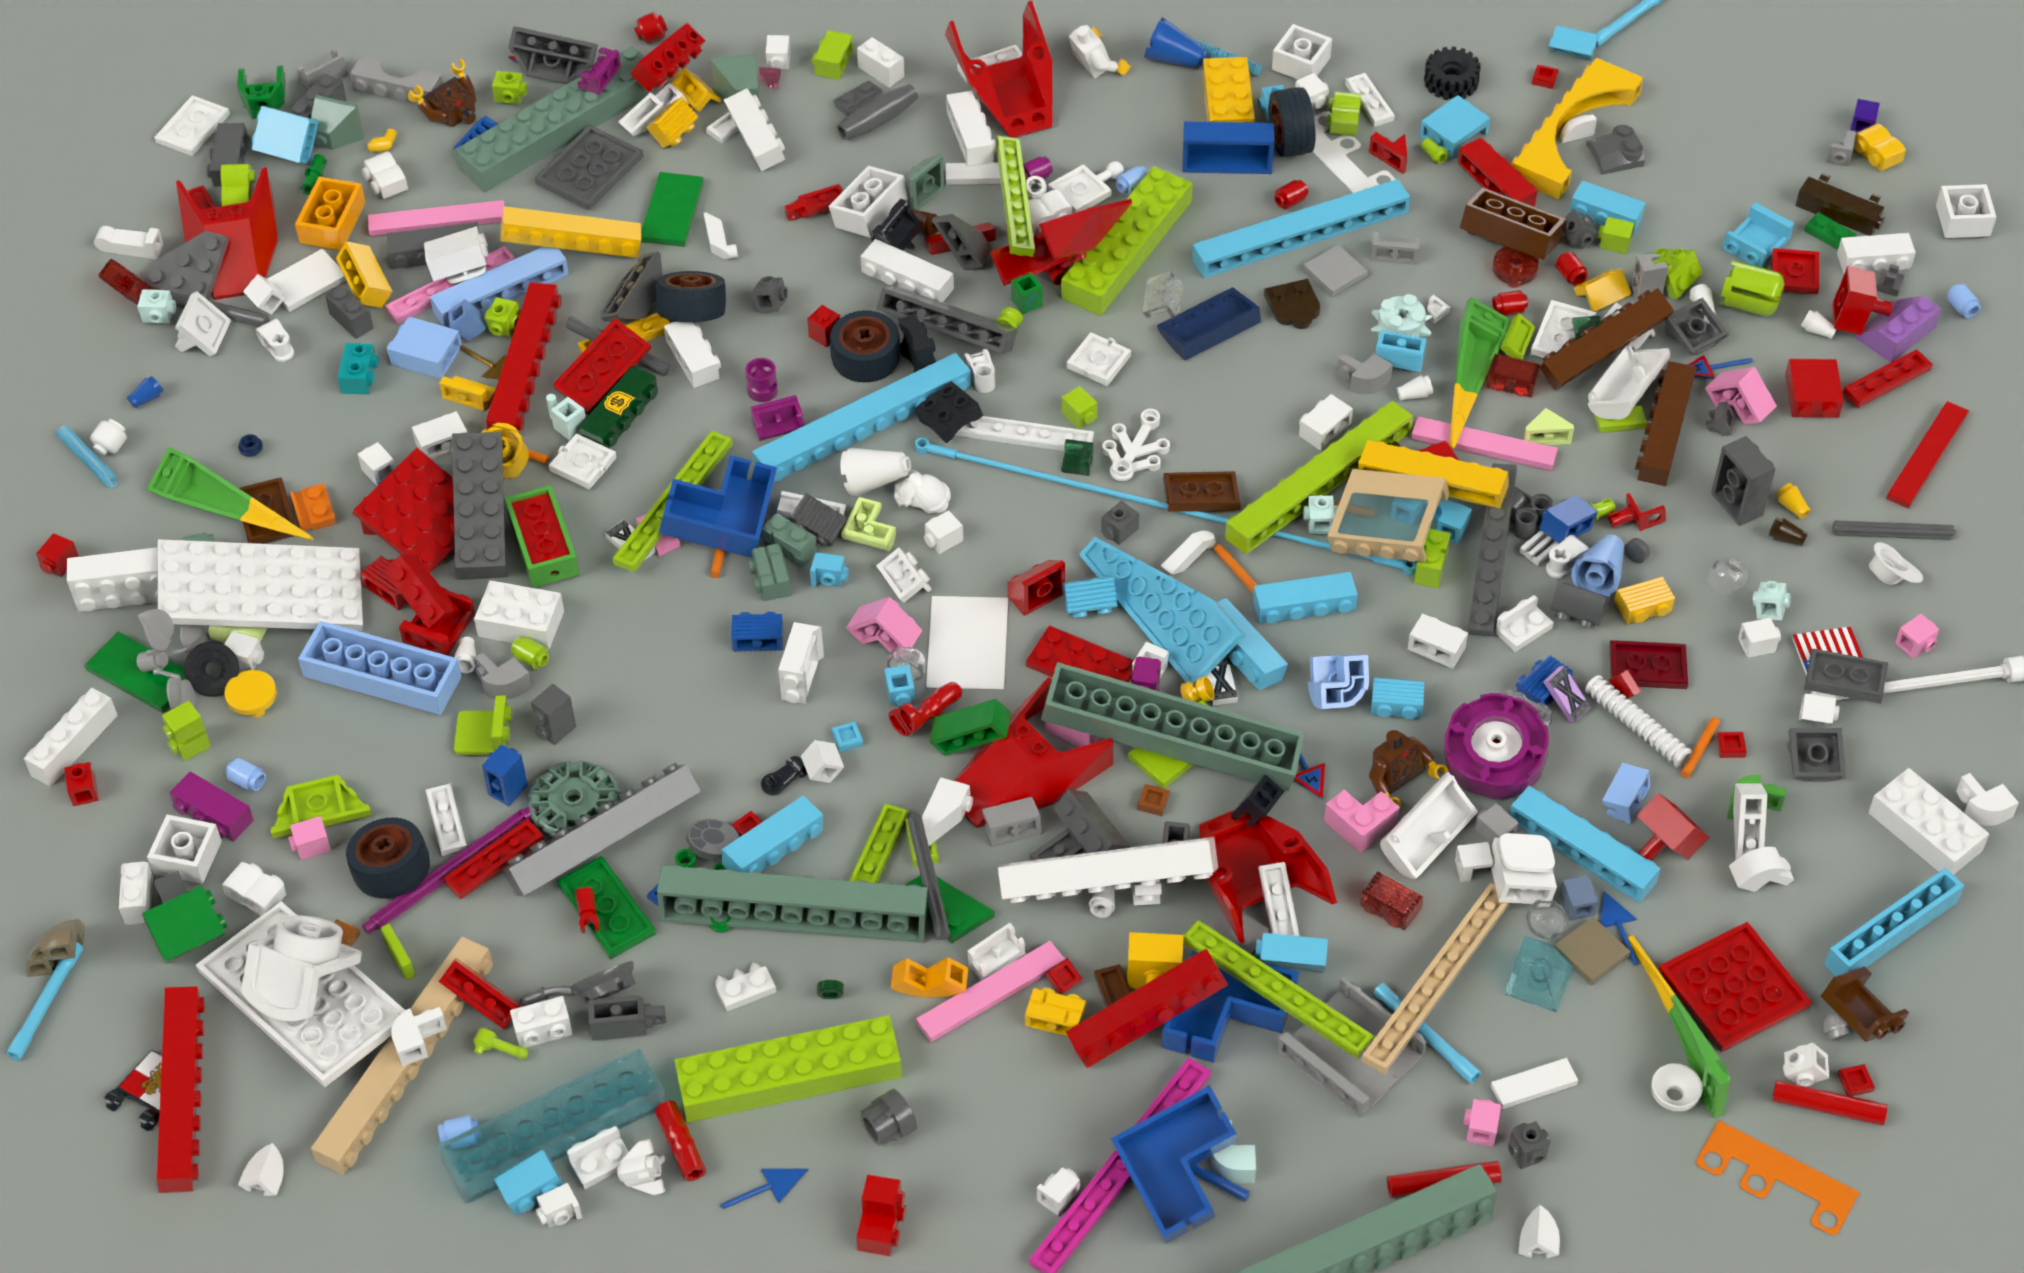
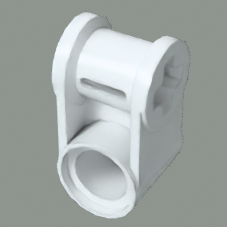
M274 319L255 329L261 344L267 348L276 361L286 362L294 356L293 347L289 343V335L278 319Z
M983 349L982 352L971 355L968 353L963 354L964 363L971 370V380L976 391L989 393L994 390L995 369L988 349Z
M1569 535L1564 541L1550 550V561L1547 563L1546 573L1556 579L1565 577L1572 571L1574 563L1590 548L1574 535Z

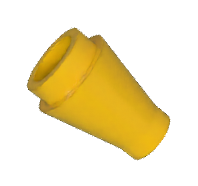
M1788 483L1776 493L1778 502L1797 515L1799 519L1804 518L1810 513L1811 509L1808 507L1797 486Z

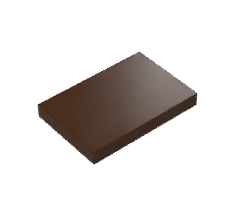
M1235 471L1163 473L1168 512L1240 510L1241 502Z
M282 477L239 488L295 525ZM243 522L248 543L266 544L293 537V535Z

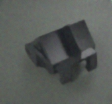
M900 198L889 212L890 215L884 222L874 228L872 231L874 237L871 241L873 242L877 239L902 251L905 248L914 250L915 246L911 241L923 227L914 212L910 210L909 203Z

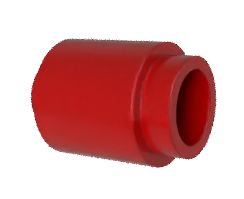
M1293 180L1276 189L1275 203L1287 210L1305 200L1309 194L1308 187L1302 180Z
M1563 253L1558 257L1555 266L1569 284L1577 286L1587 279V269L1575 253Z
M1521 290L1498 293L1497 296L1492 298L1493 310L1504 316L1521 314L1525 312V308H1528V298Z

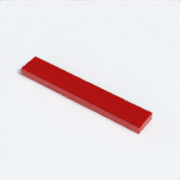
M1949 401L1945 403L1891 487L1886 499L1909 509L1968 416L1969 410Z

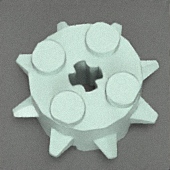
M1406 294L1405 296L1385 299L1381 303L1380 310L1372 311V315L1378 320V325L1371 328V331H1377L1378 337L1381 330L1389 331V333L1397 332L1398 334L1412 335V337L1416 336L1417 338L1430 336L1432 333L1425 326V321L1432 318V315H1426L1425 308L1417 301L1414 295Z

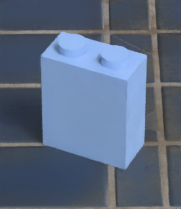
M408 316L405 323L399 327L398 334L394 340L388 344L387 353L389 354L391 365L442 379L462 345L459 330Z

